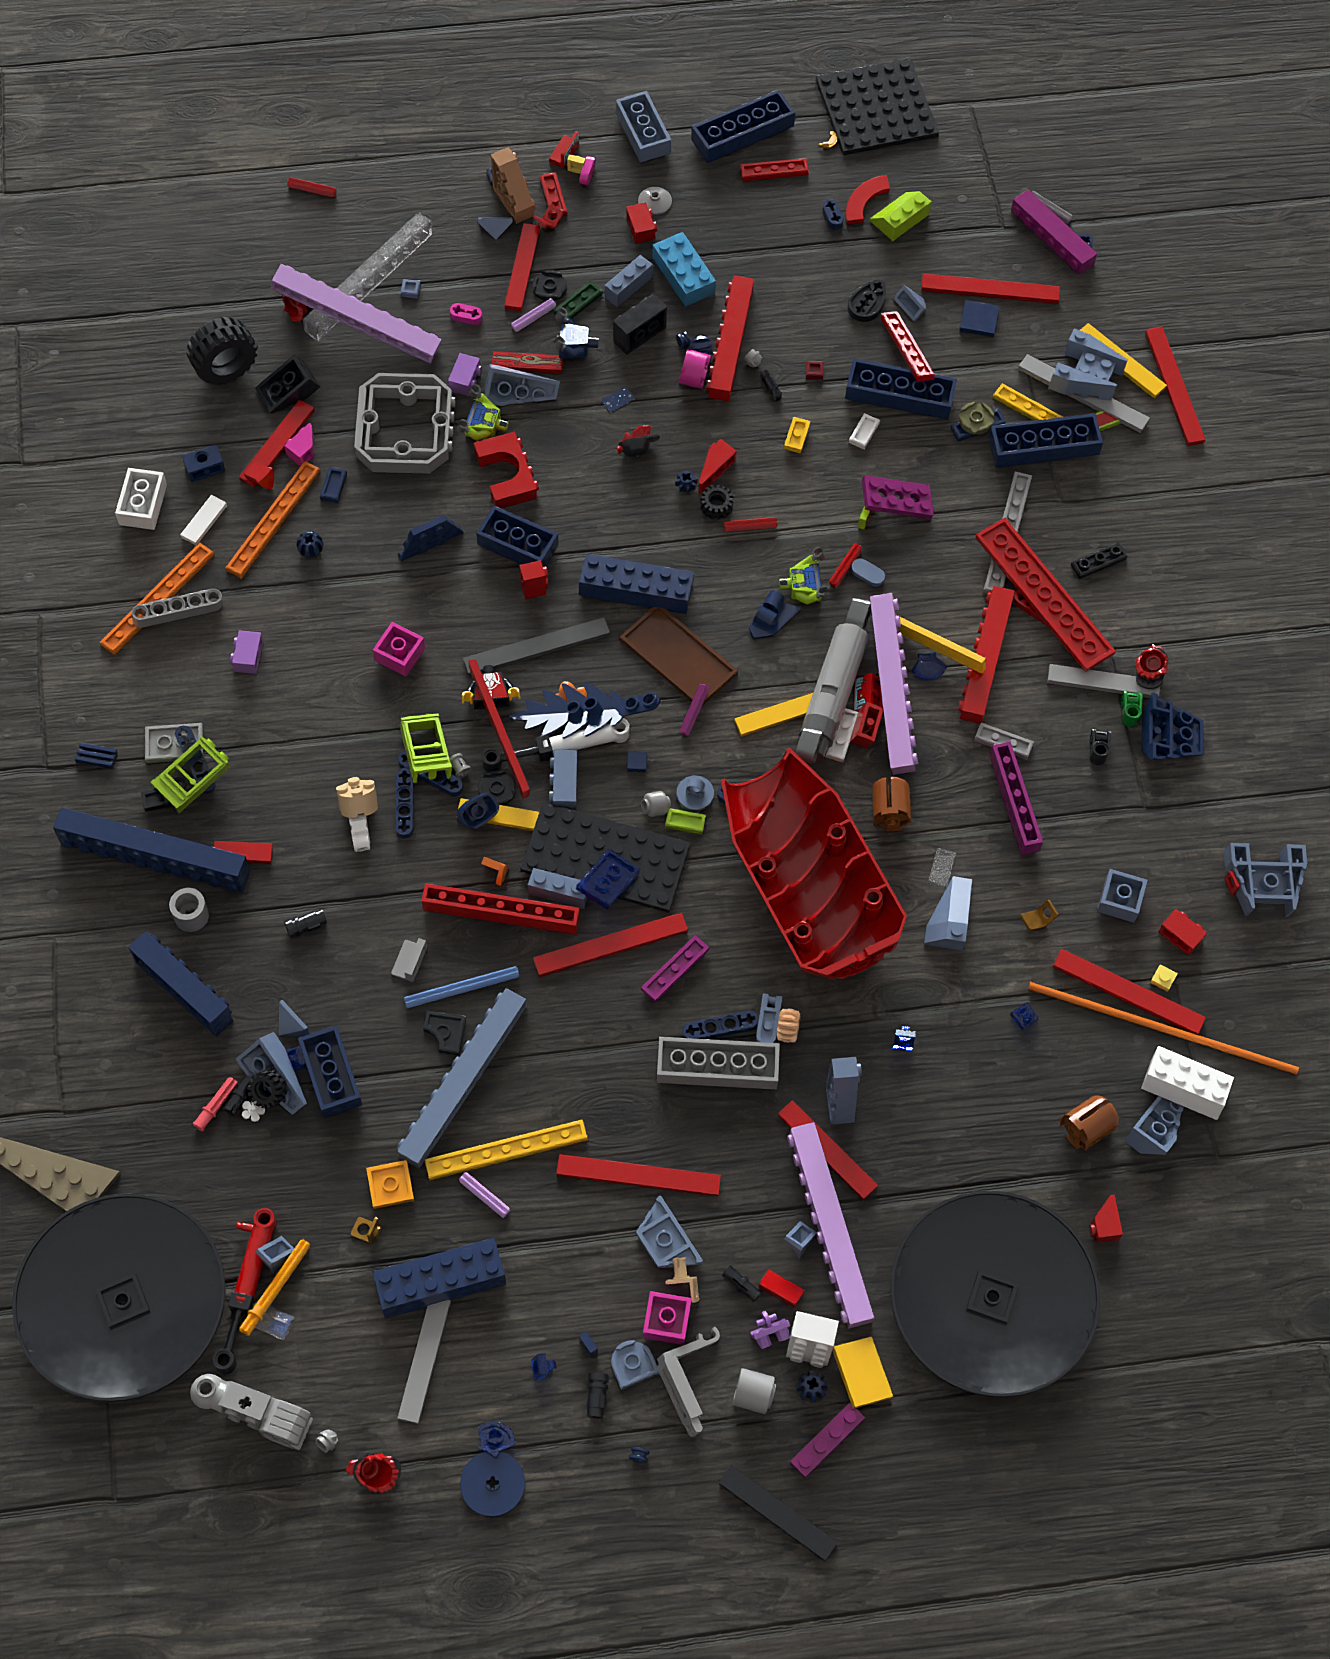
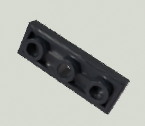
M1118 542L1072 561L1071 566L1079 579L1122 562L1128 556Z

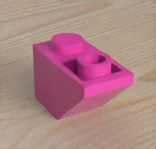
M310 423L301 428L298 434L289 439L284 445L286 456L299 466L304 461L308 462L314 457V434Z

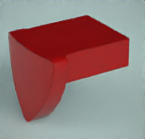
M255 461L244 473L246 479L257 483L259 486L266 489L273 488V468L266 467Z

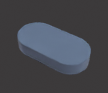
M856 559L852 563L851 572L857 578L874 587L881 586L884 583L885 573L880 568L864 559Z

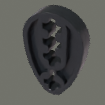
M882 280L868 282L859 287L848 300V313L853 319L860 322H869L877 318L884 305L885 283ZM861 306H864L863 312L857 313L861 310Z

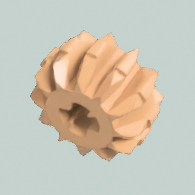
M789 1008L780 1011L777 1028L778 1040L787 1043L797 1040L800 1023L799 1011Z

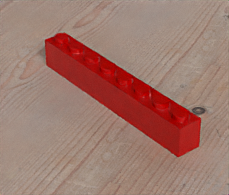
M734 276L733 281L729 282L728 293L730 295L726 296L725 299L727 309L722 312L724 323H720L719 334L721 336L720 338L717 337L715 347L718 350L717 352L714 351L712 362H715V364L710 367L709 376H712V378L707 381L706 390L709 391V398L730 401L753 293L754 279Z
M993 586L992 592L987 593L985 602L989 604L988 608L984 607L981 617L985 618L984 623L980 622L977 632L981 636L976 638L974 649H977L976 654L986 659V670L981 674L973 669H968L966 680H969L968 685L964 684L962 692L965 699L964 701L960 700L958 711L961 712L960 719L978 724L982 723L1014 590Z
M425 883L421 900L424 911L574 935L577 934L580 910L577 907Z

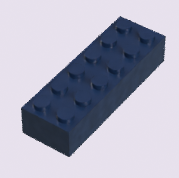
M777 90L693 125L691 140L706 162L709 163L793 127L795 111L780 90Z
M853 358L845 399L949 419L957 379L935 374L934 380L917 382L910 369Z
M1096 413L993 425L990 428L988 437L995 467L1100 455L1103 445Z
M586 553L579 580V596L649 608L658 607L657 609L664 608L667 611L687 614L693 588L694 572Z
M145 931L128 946L134 962L217 1037L233 1022L232 1011L228 1007L229 1003L223 997L218 998L215 995V990L209 984L205 986L201 982V977L196 972L191 973L187 969V964L182 959L177 960L169 947L166 946L164 948L156 935H150Z
M495 1238L373 1271L385 1319L425 1308L442 1301L453 1300L506 1285L505 1274Z

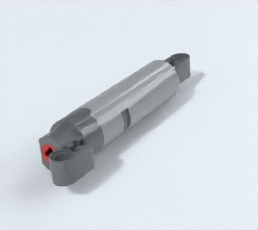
M853 598L845 624H839L835 629L799 733L800 739L795 753L806 763L822 762L827 749L833 745L869 640L865 629L872 610L871 601Z

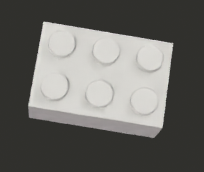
M128 468L115 512L119 525L155 530L167 487L163 472Z

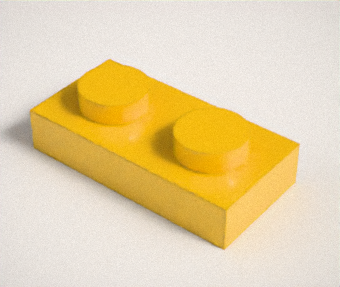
M793 417L784 444L785 450L797 453L802 452L811 421Z

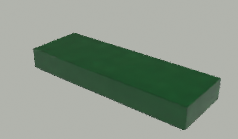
M590 281L554 309V315L557 314V310L560 307H563L567 311L566 317L573 319L603 295V291Z

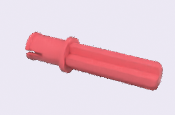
M229 1077L208 1105L202 1108L203 1111L195 1122L192 1123L195 1128L203 1132L211 1119L216 1117L217 1111L238 1085L235 1079Z

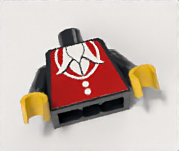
M492 665L483 667L482 675L496 708L510 707L509 700L512 701L514 697L520 699L519 689L508 678H504L502 672H494V666ZM473 680L466 691L462 693V703L470 701V704L474 703V709H485Z

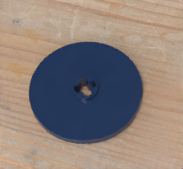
M486 1451L476 1455L467 1463L461 1475L460 1488L464 1501L474 1512L487 1517H497L510 1512L518 1505L524 1493L525 1478L521 1466L512 1456L501 1451ZM491 1478H495V1481L499 1482L498 1485H495L494 1489H491L490 1485H486L487 1482L491 1481Z

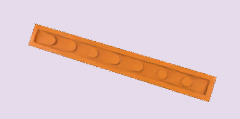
M306 461L303 462L225 567L226 571L241 579L319 475L320 468Z
M199 543L137 605L172 598L214 556V552ZM132 610L100 641L101 646L113 655L141 629L133 623ZM139 614L136 617L143 618L145 615Z

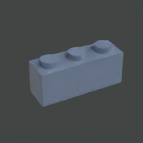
M639 255L605 284V298L616 307L620 306L653 277V264Z
M554 750V757H550V768H554V774H550V785H553V791H549V802H553V805L576 810L577 750Z
M533 868L528 882L529 895L583 909L590 892L589 882Z

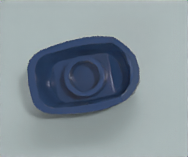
M482 793L462 804L457 811L458 821L465 827L479 828L498 813L499 805L492 794Z

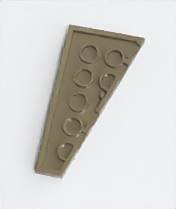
M0 1137V1165L65 1212L83 1202L102 1197L121 1174L117 1170Z

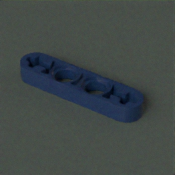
M182 725L176 729L175 736L184 753L197 741L190 727ZM182 731H185V733H188V734H187V738H188V740H189L188 743H186L185 740H184V738L181 736V735H182V734H181ZM201 750L187 761L196 783L202 780L201 777L210 773ZM202 763L205 767L202 772L194 771V766ZM215 782L212 783L210 787L207 788L203 793H212L216 787Z
M402 751L398 756L399 766L410 769L408 761L405 763L403 759H407L406 751ZM440 770L436 773V775L441 774L444 777L440 782L429 779L428 772L418 773V778L450 796H459L463 791L462 781L452 774L451 778L447 779L445 770ZM457 784L458 789H457V788H454V789L452 790V789H451V785H452V786H455V785Z
M402 768L396 773L395 828L398 837L407 839L413 834L414 783L410 769ZM403 775H407V785H403ZM403 791L410 793V796L405 799L399 795ZM407 808L410 810V813L402 816L399 811ZM403 822H406V832H402Z
M744 1011L689 1022L684 1025L682 1035L683 1038L712 1039L752 1031L758 1025V1016L753 1011ZM747 1017L753 1020L752 1024L745 1022ZM739 1018L741 1019L740 1022H742V1027H739ZM732 1020L736 1026L733 1029H728L724 1025L725 1022ZM708 1024H713L716 1026V1031L709 1033L705 1030V1027ZM699 1026H702V1035H700ZM689 1029L696 1031L694 1032V1036H691L690 1033H688Z

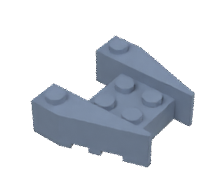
M1074 329L1064 355L1078 359L1079 362L1075 369L1058 363L1048 389L1064 395L1071 396V393L1080 394V397L1087 398V395L1098 396V399L1112 400L1117 384L1109 382L1113 373L1123 375L1128 359L1092 335Z
M1230 843L1224 849L1225 870L1227 873L1232 870L1240 887L1236 892V896L1245 916H1248L1255 909V903L1284 904L1286 917H1289L1296 910L1300 887L1304 879V871L1307 867L1306 845L1287 844L1279 852L1280 862L1251 861L1249 843Z

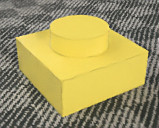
M569 155L567 159L568 171L581 174L585 158Z
M1160 964L1150 983L1168 992L1178 973Z

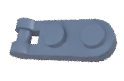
M763 993L756 1034L757 1042L775 1043L783 996L771 997L769 994ZM767 1004L775 1005V1008L767 1007Z

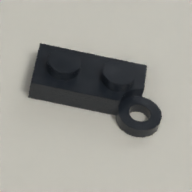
M183 777L174 778L176 782H182L181 787L183 789L186 788L187 783ZM157 789L141 792L145 812L173 806L163 798Z

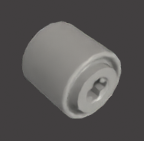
M183 888L173 894L169 907L178 928L186 932H194L203 928L208 922L209 911L201 892L193 888Z
M741 1368L732 1406L766 1414L767 1410L771 1408L775 1393V1377Z

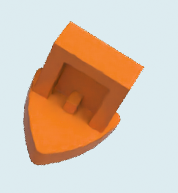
M484 857L481 864L498 871L496 884L501 886L509 866Z

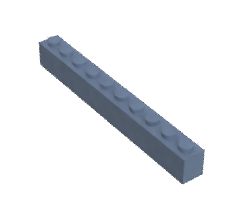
M506 988L503 993L500 992L495 999L496 1004L492 1009L489 1008L487 1010L482 1025H477L473 1033L474 1037L471 1041L468 1040L463 1047L464 1052L460 1057L457 1056L452 1063V1070L443 1076L441 1080L442 1085L438 1090L435 1089L433 1091L430 1103L421 1109L419 1113L420 1118L416 1123L413 1122L411 1124L406 1139H402L397 1146L399 1158L407 1160V1163L418 1169L421 1168L425 1162L424 1159L428 1157L526 1009V999Z

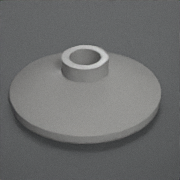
M650 187L640 193L638 204L646 202L648 209L652 211V215H660L670 209L672 198L665 189Z

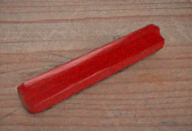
M292 177L287 181L289 188L324 196L335 197L337 192L335 187Z
M776 517L724 522L725 532L777 527Z
M853 544L829 580L830 586L833 588L839 586L851 568L852 563L861 553V545Z

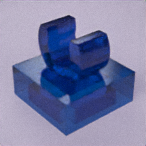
M1028 1002L1010 1014L1022 1030L1039 1018Z
M901 1025V1030H895L893 1048L913 1051L915 1031H909V1026Z
M301 1046L286 1050L293 1070L307 1066Z
M546 1353L537 1354L531 1359L534 1381L543 1380L549 1372L556 1369L555 1360H547Z

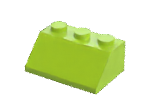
M920 191L906 192L871 217L870 222L894 241L929 215L932 201Z

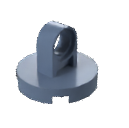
M693 775L686 777L679 783L676 798L684 810L698 813L711 806L714 799V789L706 778Z

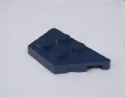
M439 516L411 529L408 538L403 544L405 549L403 552L398 553V557L402 562L421 552L424 553L430 548L441 545L447 540L462 534L463 530L459 525L456 526L452 520H448L446 516Z

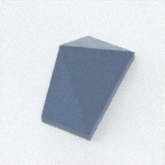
M513 217L478 218V223L494 239H497L513 221Z
M905 285L893 297L914 322L926 310L924 299Z
M281 1000L279 1002V1036L303 1037L309 1035L308 1027Z
M800 1221L786 1235L784 1240L800 1259L816 1236V1231Z
M281 1236L257 1249L256 1254L270 1271L274 1273L288 1259L294 1247Z

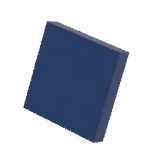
M965 300L960 331L994 337L999 306Z

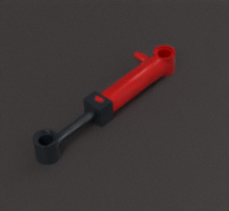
M268 1208L259 1209L255 1213L254 1225L244 1222L236 1223V1229L250 1232L251 1235L235 1290L231 1293L228 1303L230 1311L235 1313L224 1349L218 1350L213 1356V1364L219 1373L222 1374L232 1373L236 1368L237 1361L232 1349L243 1314L248 1315V1311L253 1309L255 1303L254 1295L264 1264L256 1254V1250L270 1243L272 1233L277 1226L276 1218ZM263 1218H270L269 1223L265 1225L260 1224ZM222 1358H230V1361L227 1365H220V1361Z

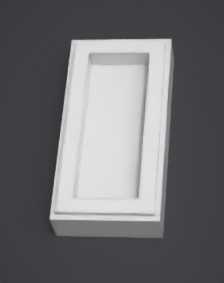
M864 413L851 435L849 443L865 450L879 426L880 420Z

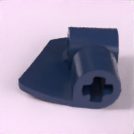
M770 591L749 627L753 638L773 636L801 610V607L784 602L785 598L780 592Z

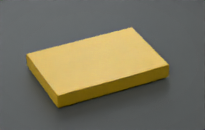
M872 1337L833 1347L832 1351L853 1409L893 1397Z

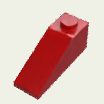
M722 439L717 443H713L708 449L707 458L699 480L698 492L700 494L736 461L737 451Z

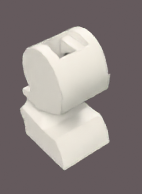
M361 814L357 818H349L355 852L370 850L367 817Z

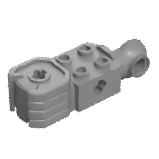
M213 1374L201 1375L191 1386V1400L199 1408L214 1409L219 1414L228 1415V1419L237 1423L240 1420L247 1422L248 1427L259 1430L263 1437L291 1449H301L302 1442L313 1420L309 1411L238 1383L224 1381ZM212 1386V1391L209 1394H202L204 1387Z

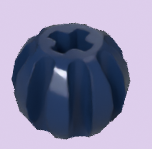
M698 335L691 340V350L705 353L712 357V344L709 337Z
M314 531L303 532L297 538V550L302 556L305 555L306 558L317 557L323 550V539L319 534H315Z
M808 1371V1376L802 1373L798 1378L801 1383L796 1384V1390L803 1392L800 1394V1397L803 1400L809 1397L810 1403L816 1402V1397L822 1400L826 1395L822 1390L828 1389L827 1382L821 1381L824 1376L821 1373L815 1376L814 1371ZM811 1383L815 1384L813 1390L809 1389Z

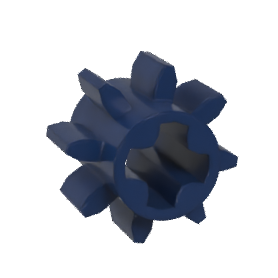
M684 470L681 474H677L675 486H679V492L682 491L688 494L691 490L696 489L697 478H693L694 472Z

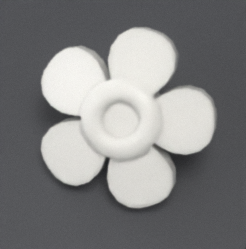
M245 1101L242 1105V1108L245 1110L242 1112V1117L249 1119L251 1116V1121L257 1122L260 1118L259 1115L265 1113V1108L256 1106L257 1101L251 1103Z

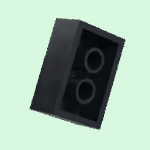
M654 294L645 297L639 304L632 306L626 313L615 318L613 321V342L628 355L666 329L667 306Z

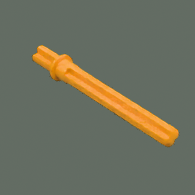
M303 1239L299 1241L252 1310L248 1311L247 1318L240 1326L241 1333L249 1336L257 1323L262 1322V1317L310 1248V1244Z

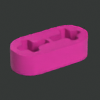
M586 157L581 170L579 184L589 185L595 169L596 158Z
M460 303L453 304L450 307V316L455 321L477 325L482 321V311L478 307Z

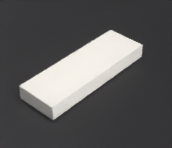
M211 495L180 534L181 538L197 546L227 507V503Z
M845 708L833 745L827 749L826 758L844 762L857 718V711Z

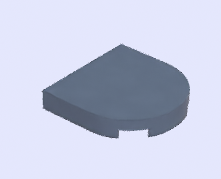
M634 1340L625 1341L617 1346L612 1355V1370L621 1390L659 1374L657 1364L650 1349L640 1342Z

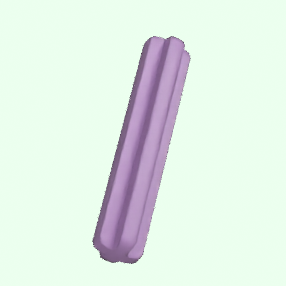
M549 299L512 322V329L518 332L556 307L555 301Z
M465 1172L460 1177L461 1184L502 1218L509 1214L510 1208L471 1175Z

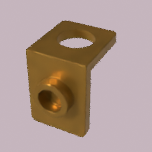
M1046 900L1037 910L1022 913L1020 918L1027 929L1032 931L1047 927L1059 914L1051 901ZM1046 907L1051 910L1050 918L1045 916L1044 910Z
M358 1217L351 1231V1236L372 1244L374 1239L378 1238L381 1231L379 1219L375 1217L372 1222ZM362 1224L370 1227L366 1235L358 1233V1227Z

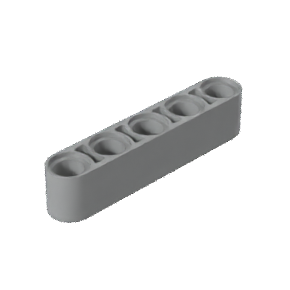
M208 589L140 604L132 609V620L135 626L141 628L215 612L222 607V594L217 589ZM212 598L218 599L216 602L210 601ZM194 602L199 603L198 606H193L191 604ZM176 606L181 607L179 610H174L173 608ZM161 610L163 613L156 614L155 611ZM139 614L145 615L143 618L136 617Z

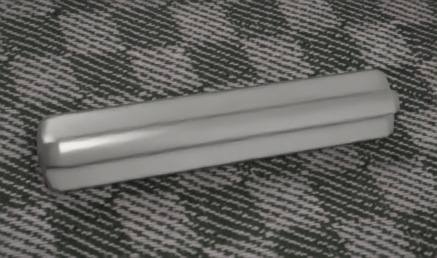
M1032 191L1064 223L1068 224L1072 220L1071 214L1035 191Z

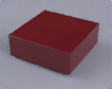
M806 361L805 379L823 380L824 362Z

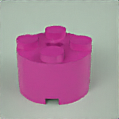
M687 349L678 383L702 389L711 355Z

